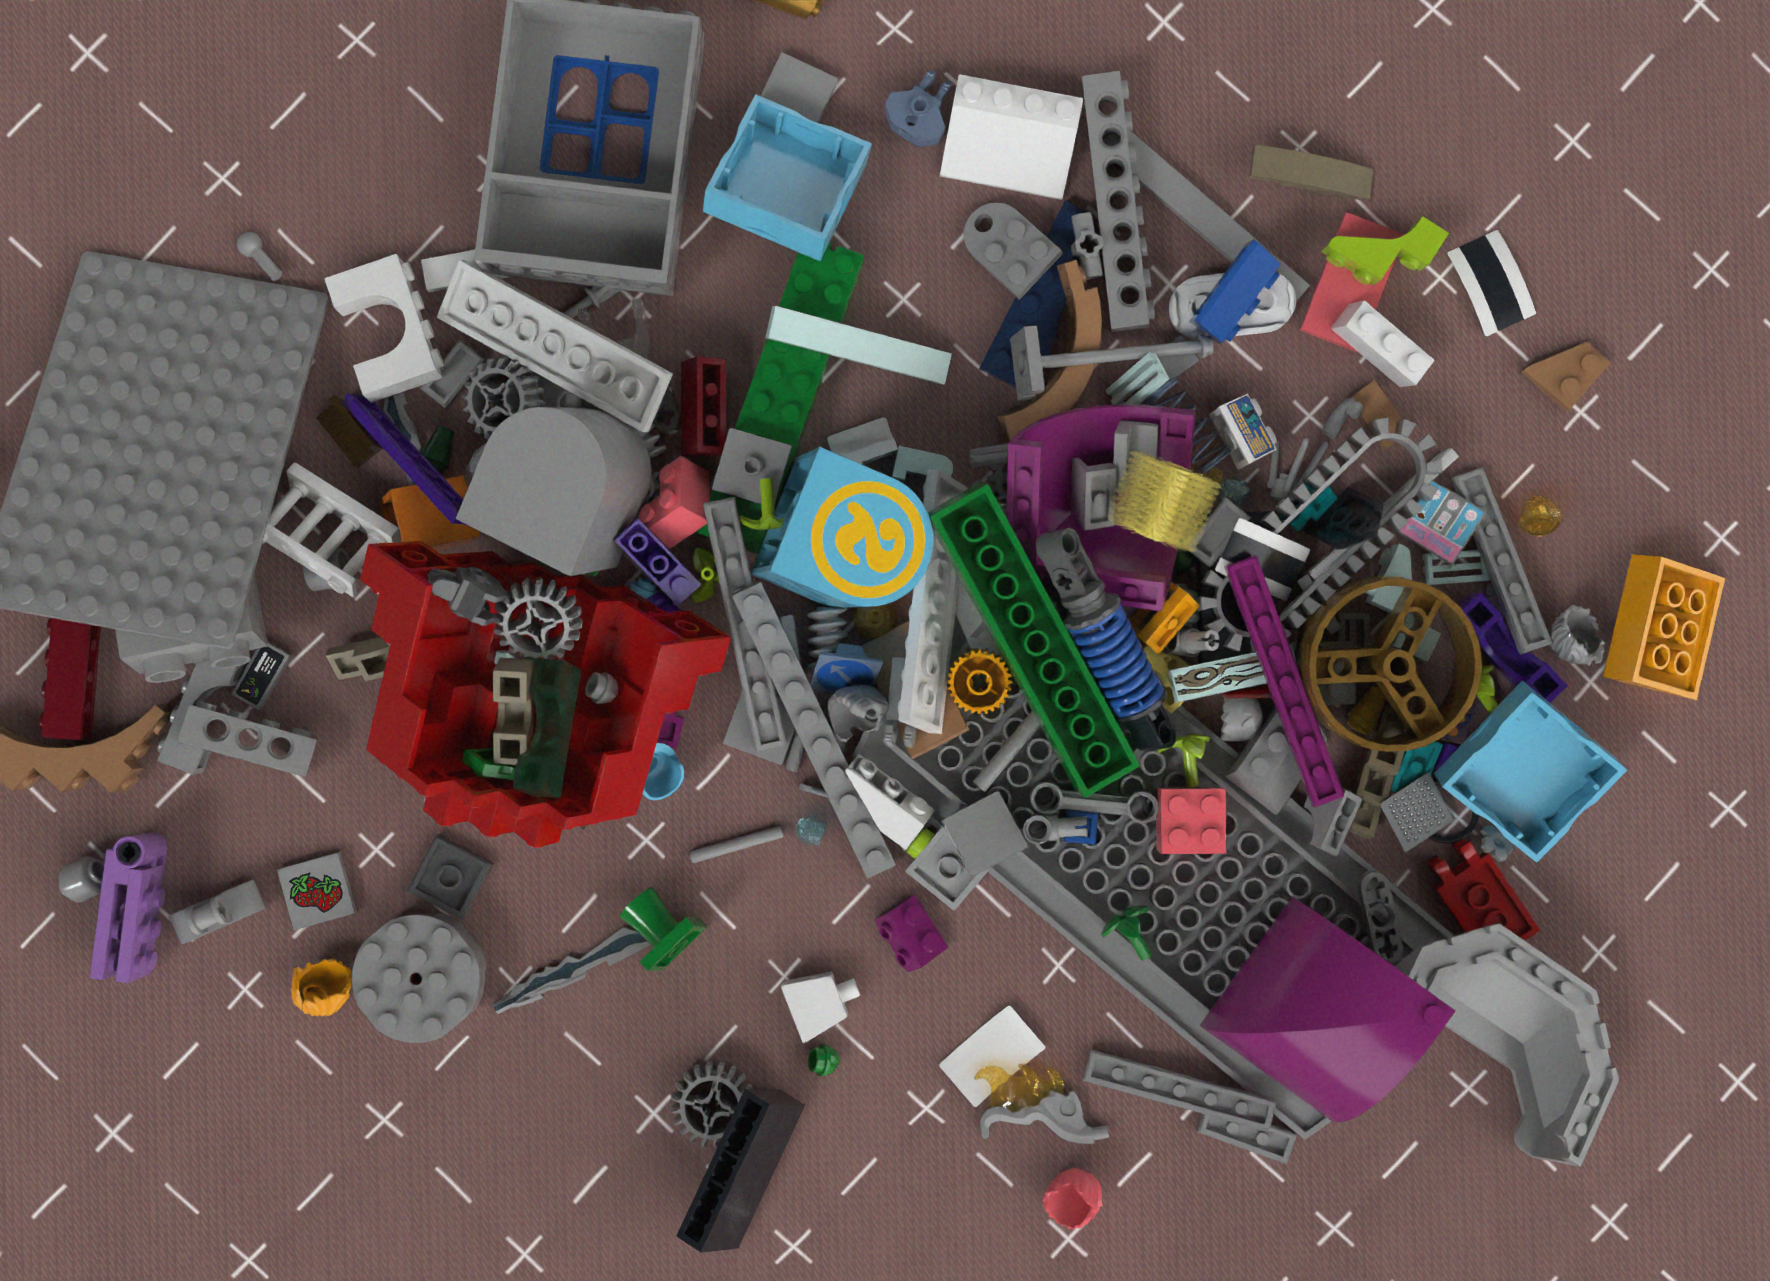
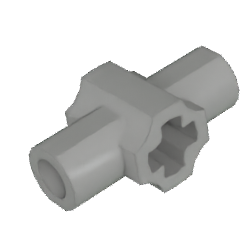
M1091 212L1074 215L1071 219L1076 241L1071 245L1072 255L1079 259L1080 265L1084 269L1086 280L1101 277L1103 272L1099 251L1104 247L1102 236L1095 233ZM1085 240H1088V244L1093 243L1094 246L1089 253H1087L1086 249L1082 250L1080 247Z

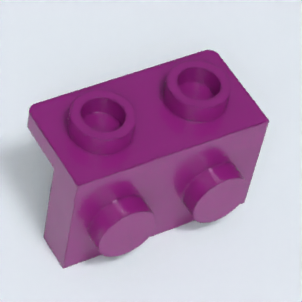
M915 894L875 919L879 934L890 944L895 952L897 962L907 972L922 968L949 948Z

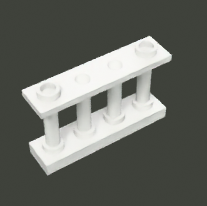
M294 462L287 470L290 490L271 510L262 543H269L327 580L330 587L341 594L345 592L354 598L358 591L356 579L353 576L364 564L368 544L400 542L399 528ZM306 496L315 502L316 506L290 536L275 528V525L300 497L305 498ZM333 513L341 518L342 523L316 553L300 544L326 514ZM358 529L369 538L342 570L326 561L352 530L356 531Z

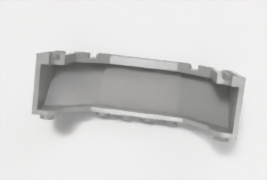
M1501 924L1489 925L1419 946L1395 966L1397 969L1456 1010L1445 1025L1447 1028L1511 1070L1522 1113L1514 1131V1141L1517 1147L1535 1159L1581 1167L1619 1082L1617 1069L1612 1067L1608 1048H1611L1606 1025L1601 1023L1596 1004L1600 1003L1597 990Z

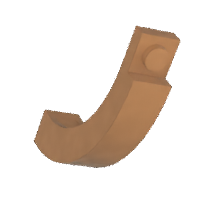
M1077 260L1057 265L1069 315L1068 339L1064 354L1099 350L1102 317L1097 287L1084 289L1083 284H1086V276L1082 266H1078ZM1095 363L1058 367L1052 379L1045 386L1044 391L1037 394L1023 406L997 416L1005 443H1009L1019 431L1045 417L1069 411L1086 387Z

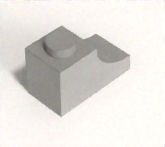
M1343 788L1344 797L1314 808L1307 795L1304 808L1311 812L1314 821V833L1310 844L1336 857L1362 801V798Z

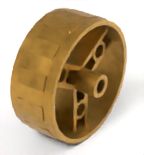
M1372 577L1350 582L1335 590L1336 592L1327 601H1321L1319 603L1321 606L1312 615H1309L1304 622L1297 640L1295 660L1315 717L1329 731L1360 747L1380 752L1408 751L1431 744L1444 737L1460 723L1472 706L1479 688L1482 661L1480 644L1473 625L1461 607L1452 599L1424 582H1417L1403 577ZM1384 586L1404 588L1374 645L1360 648L1318 650V645L1326 626L1335 613L1351 599L1366 591ZM1437 611L1448 626L1454 643L1456 660L1452 684L1447 697L1439 708L1436 707L1416 675V665L1413 658ZM1411 612L1414 615L1415 621L1413 626L1408 629L1404 624V619ZM1397 633L1405 635V640L1400 650L1389 648ZM1341 657L1344 660V668L1340 673L1335 674L1333 663ZM1357 657H1360V658H1359V664H1360V667H1361L1362 671H1364L1365 673H1356V669H1357L1356 658H1357ZM1376 681L1407 733L1389 738H1365L1351 733L1334 718L1327 708L1318 684ZM1390 681L1396 683L1406 682L1407 688L1397 692ZM1415 696L1417 706L1413 711L1409 712L1407 702L1411 697Z

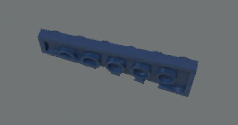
M1064 201L1047 235V238L1059 247L1063 254L1020 300L1015 297L979 370L1016 388L1010 338L1023 327L1037 326L1041 356L1049 355L1066 301L1057 265L1077 260L1078 263L1079 260L1077 257H1073L1071 252V245L1076 241L1071 217L1088 212L1067 201Z

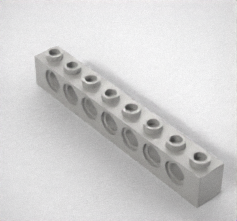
M1120 70L1082 76L1100 236H1102L1104 245L1102 254L1111 331L1113 333L1149 328V319H1155L1153 300H1147L1145 288L1151 287L1149 268L1143 269L1142 257L1148 256L1146 237L1139 238L1138 225H1144L1142 205L1136 206L1134 194L1140 193L1138 174L1132 175L1131 162H1137L1135 143H1128L1127 131L1133 130L1131 111L1125 112L1123 100L1129 99L1127 79L1121 80ZM1107 101L1113 102L1117 109L1114 113L1105 115L1099 110L1102 103ZM1108 133H1116L1121 140L1115 146H1107L1104 144L1103 138ZM1112 164H1119L1124 168V173L1118 178H1112L1106 173L1107 168ZM1117 195H1122L1128 200L1127 206L1120 210L1114 209L1110 205L1111 199ZM1124 226L1129 228L1132 232L1131 237L1126 241L1117 240L1113 234L1118 227ZM1122 258H1131L1135 262V268L1131 272L1124 273L1118 269L1117 264ZM1126 289H1134L1138 292L1139 299L1134 304H1126L1121 299L1122 292Z

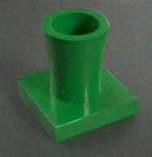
M653 887L646 889L633 899L619 916L653 947L639 961L647 971H663L708 928L700 918L685 917L678 923L662 903Z

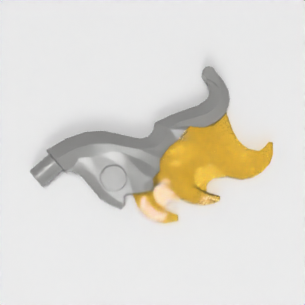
M1024 1064L1018 1065L1024 1072L1020 1077H1014L997 1066L983 1067L974 1077L975 1080L984 1078L991 1086L989 1107L982 1113L980 1118V1129L983 1139L989 1137V1126L995 1121L1030 1125L1035 1120L1043 1121L1059 1137L1070 1142L1094 1144V1140L1109 1138L1107 1125L1091 1128L1090 1125L1086 1124L1083 1119L1081 1102L1077 1094L1073 1090L1068 1091L1067 1095L1063 1094V1079L1054 1068L1046 1067V1071L1050 1074L1047 1080L1040 1077L1035 1070Z

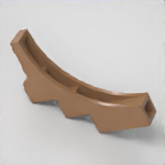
M167 704L154 705L136 723L120 733L93 744L76 747L53 746L32 741L9 731L0 724V781L11 791L28 790L43 775L61 792L81 789L89 781L90 776L88 774H90L110 793L127 792L138 782L139 777L137 775L143 769L134 759L138 760L143 757L150 749L151 745L148 743L154 736L161 735L171 725L169 719L173 710Z

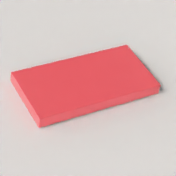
M1348 212L1343 215L1336 236L1396 239L1405 235ZM1326 259L1299 331L1358 353V351L1337 335L1331 327L1350 303L1365 300L1376 310L1394 261L1382 280L1373 286L1372 284L1365 285L1360 283L1353 277V272L1344 266L1342 268L1336 267Z

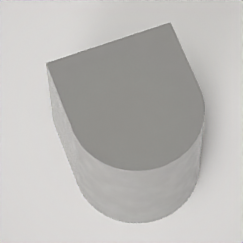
M534 407L519 411L505 419L489 437L456 519L569 576L615 568L618 566L624 550L614 541V538L638 518L639 511L643 507L649 491L651 464L647 448L634 427L602 409Z

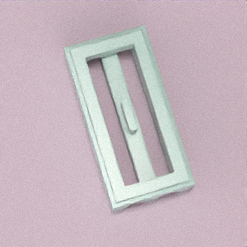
M1149 352L1105 391L1113 397L1111 400L1113 405H1139L1168 381L1169 377L1156 353ZM1156 372L1158 373V375L1154 379H1152L1147 385H1145L1140 391H1138L1134 396H1132L1127 402H1124V400L1136 389H1140L1151 376H1153Z
M1479 550L1461 551L1457 558L1478 556L1481 558ZM1431 553L1422 554V561H1424L1425 565L1423 573H1425L1426 578L1424 583L1428 585L1490 580L1482 558L1479 563L1432 566V560L1440 558ZM1481 569L1482 575L1433 578V572Z

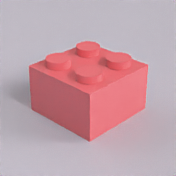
M1156 787V800L1159 807L1156 816V851L1161 854H1226V789L1221 787Z

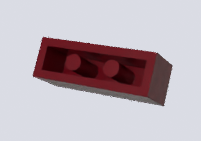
M696 356L681 362V456L712 458L722 455L726 442V359Z

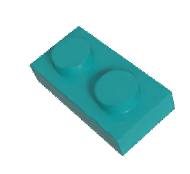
M1434 741L1427 746L1404 751L1399 773L1394 776L1390 791L1397 793L1427 772L1431 775L1443 744Z

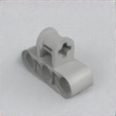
M253 879L170 915L169 919L180 944L183 945L266 909V906Z

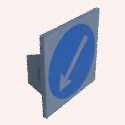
M840 643L836 653L820 652L809 683L814 692L834 694L841 688L862 684L874 687L883 660L866 657L862 646Z

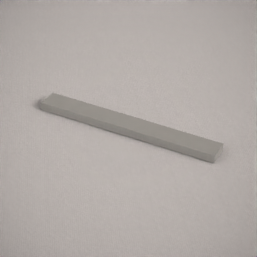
M1127 131L1128 143H1135L1137 162H1131L1132 175L1138 174L1139 183L1231 263L1246 243L1253 239L1257 241L1281 264L1276 272L1283 275L1293 285L1296 301L1310 286L1306 281L1133 132ZM1110 133L1103 142L1107 146H1115L1120 142L1121 138L1116 133Z
M735 497L703 503L755 750L758 752L786 746L787 743L774 683L732 598V594L753 585Z

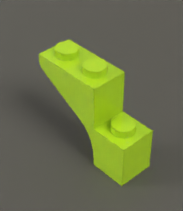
M1422 216L1414 222L1406 235L1400 238L1378 239L1335 236L1324 246L1321 252L1327 255L1326 259L1332 265L1339 268L1344 266L1353 272V277L1360 283L1365 285L1372 284L1374 286L1382 280L1396 256L1400 258V263L1406 268L1423 270L1430 264L1449 233Z

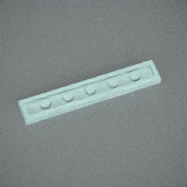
M772 306L765 337L937 384H945L952 355L948 352L778 306Z

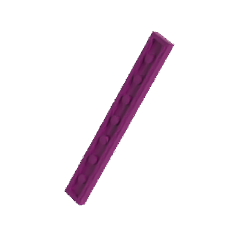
M1257 555L1224 566L1312 807L1316 808L1344 797Z

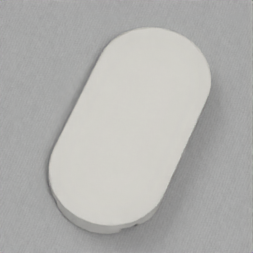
M1224 273L1192 277L1175 289L1169 302V316L1173 326L1179 333L1195 340L1197 335L1200 334L1208 336L1189 321ZM1280 274L1269 290L1265 287L1257 296L1261 300L1250 316L1244 313L1237 323L1241 328L1236 336L1272 332L1281 328L1289 320L1295 310L1296 294L1293 285L1288 279Z

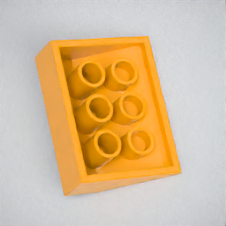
M1632 554L1603 677L1697 700L1725 578L1664 557Z

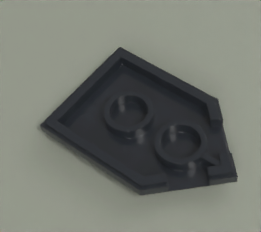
M1347 487L1316 521L1313 520L1304 529L1306 534L1337 550L1345 549L1377 537L1384 505L1374 498Z

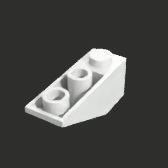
M858 754L845 772L879 830L906 850L935 810L925 800L915 796L903 787L898 780L891 778L876 767L872 761Z

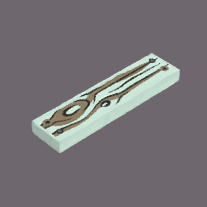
M1289 645L1294 656L1292 645ZM1256 653L1168 671L1175 703L1266 684Z

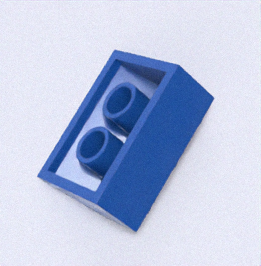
M1254 239L1246 243L1189 322L1208 336H1211L1219 344L1223 343L1225 339L1231 342L1241 328L1237 324L1244 313L1250 316L1261 300L1257 298L1258 294L1264 287L1269 290L1278 279L1280 274L1276 270L1281 264Z

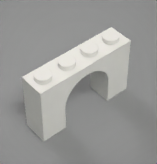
M394 254L324 278L333 306L342 316L380 304L394 306L404 314L405 333L398 346L385 355L353 365L365 398L372 403L443 378L440 367H443L444 363L439 350L432 348L430 339L434 338V333L428 319L423 321L420 310L425 307L419 291H413L410 281L415 280L409 262L404 263L398 254Z

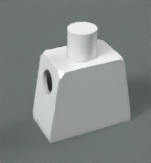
M832 971L786 980L781 985L803 1043L844 1020L848 1016L844 1002L861 996L854 978L837 984Z

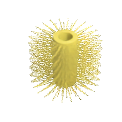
M1144 454L1140 459L1133 462L1139 463L1136 466L1140 468L1129 475L1134 477L1132 478L1134 480L1129 483L1133 484L1126 487L1123 492L1126 495L1125 497L1128 498L1121 502H1116L1118 503L1117 505L1121 503L1123 506L1116 510L1118 512L1114 513L1116 515L1113 516L1117 517L1114 519L1116 520L1114 522L1120 523L1117 525L1133 528L1129 530L1135 531L1132 533L1143 535V538L1147 537L1154 541L1166 542L1169 545L1182 547L1189 542L1187 540H1193L1192 534L1187 536L1188 534L1184 535L1183 533L1187 530L1186 528L1192 530L1199 525L1197 523L1200 521L1195 524L1191 523L1198 518L1197 516L1200 514L1198 512L1201 511L1195 509L1200 506L1198 504L1204 501L1201 499H1204L1202 497L1207 494L1205 492L1213 488L1209 486L1213 481H1207L1209 478L1199 476L1202 474L1195 475L1197 473H1193V470L1184 468L1182 465H1177L1171 461H1161Z

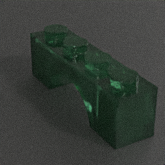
M534 658L529 691L536 706V729L529 748L524 753L518 755L513 782L514 789L530 796L561 797L581 675L579 668L565 660Z

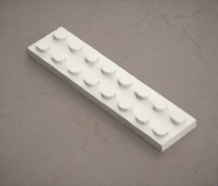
M466 260L458 261L437 315L438 319L508 358L518 360L519 364L527 366L528 369L641 432L649 431L673 373Z
M939 469L927 470L926 482L923 486V505L926 511L929 512L969 488ZM934 531L930 563L925 574L913 589L912 605L909 608L910 623L908 636L905 641L906 658L901 674L903 684L901 699L898 703V721L927 733L942 734L959 577Z

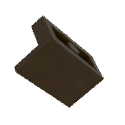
M333 395L329 398L333 405L316 418L356 468H359L382 450V447L342 403L343 399Z

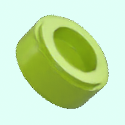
M926 827L922 828L908 846L906 852L915 859L927 846L934 834Z

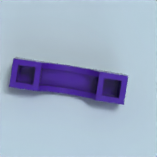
M1481 592L1469 594L1458 604L1473 625L1480 644V651L1514 687L1521 681H1524L1549 703L1568 687L1546 662L1540 660L1531 652L1519 654L1513 636L1503 621V615Z

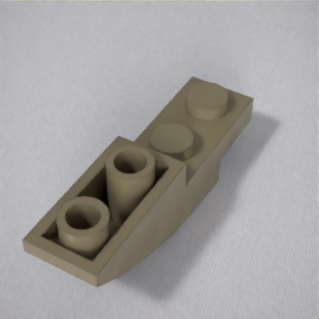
M378 637L328 648L326 657L338 680L362 675L364 681H370L383 677L390 645L385 643L383 638Z

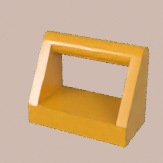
M1172 582L1170 583L1169 590L1173 594L1165 602L1163 610L1158 611L1142 631L1136 627L1151 610L1138 608L1129 619L1136 637L1158 655L1200 606L1186 591Z

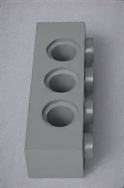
M198 701L196 706H188L177 740L178 743L306 777L317 742L316 739L311 738L312 732L293 727L292 733L280 730V723L267 719H262L260 724L247 721L248 714L230 710L228 715L215 712L217 706ZM216 720L222 721L227 727L225 735L218 739L210 737L207 733L208 725ZM246 729L254 730L259 737L257 744L253 747L241 745L239 735L242 731ZM277 738H284L290 744V751L284 756H277L271 750V743Z

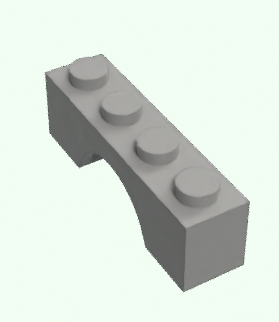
M210 659L193 662L195 667L192 675L186 678L181 689L184 695L180 705H177L171 713L170 723L172 725L168 735H164L159 743L158 752H160L157 761L191 775L204 772L211 752L177 742L188 706H196L198 701L205 702L213 692L220 688L236 686L246 664L233 668L218 669L211 667Z

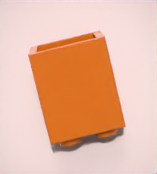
M465 475L445 479L464 499L468 490L464 479ZM417 485L391 489L379 500L383 518L399 528L400 542L422 541L438 551L473 542L480 537L481 531L471 526L451 524Z

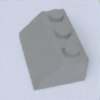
M1274 704L1263 720L1256 736L1250 739L1225 777L1276 815L1301 780V775ZM1319 725L1323 739L1326 743L1328 739Z

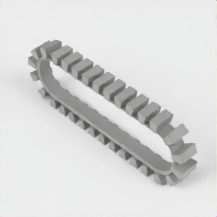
M1388 417L1374 420L1368 423L1374 436L1373 438L1369 439L1362 427L1352 432L1345 439L1346 442L1340 444L1331 453V456L1325 458L1317 466L1318 469L1329 476L1327 479L1324 480L1319 470L1316 469L1302 480L1314 489L1311 494L1303 483L1297 485L1288 494L1300 503L1296 508L1289 497L1282 499L1273 508L1286 517L1282 522L1275 512L1272 511L1263 517L1259 523L1271 532L1278 534L1371 444L1377 441L1389 440L1401 444L1410 452L1415 461L1416 476L1409 491L1381 516L1378 534L1373 540L1377 546L1385 545L1395 536L1392 534L1393 532L1400 531L1409 522L1408 518L1414 517L1424 508L1411 498L1416 494L1421 500L1426 502L1432 500L1437 492V487L1423 482L1426 474L1437 475L1442 473V459L1426 463L1422 451L1437 444L1430 434L1422 436L1416 443L1409 439L1408 436L1416 423L1406 419L1397 422L1395 433H1389ZM1348 442L1358 449L1354 452ZM1333 455L1343 462L1340 466L1334 459ZM1399 509H1401L1406 519L1397 513ZM1386 522L1392 533L1381 526ZM1369 541L1349 547L1279 614L1280 621L1282 622L1285 619L1291 629H1297L1307 619L1294 609L1300 606L1305 615H1312L1321 606L1309 597L1313 591L1320 602L1327 601L1336 592L1324 583L1327 578H1329L1334 588L1341 587L1351 578L1338 569L1340 565L1343 564L1349 574L1356 573L1365 563L1354 556L1353 553L1357 550L1362 559L1367 560L1372 558L1380 549ZM1207 571L1201 583L1214 587L1213 598L1198 597L1197 603L1200 606L1197 610L1213 608L1217 619L1203 625L1206 631L1214 630L1217 633L1224 627L1231 634L1223 647L1233 651H1240L1242 637L1250 636L1248 632L1232 626L1222 612L1221 595L1229 581L1228 576L1225 575L1221 578L1214 571ZM1283 627L1285 635L1288 638L1292 633ZM1250 639V653H1253L1255 650Z

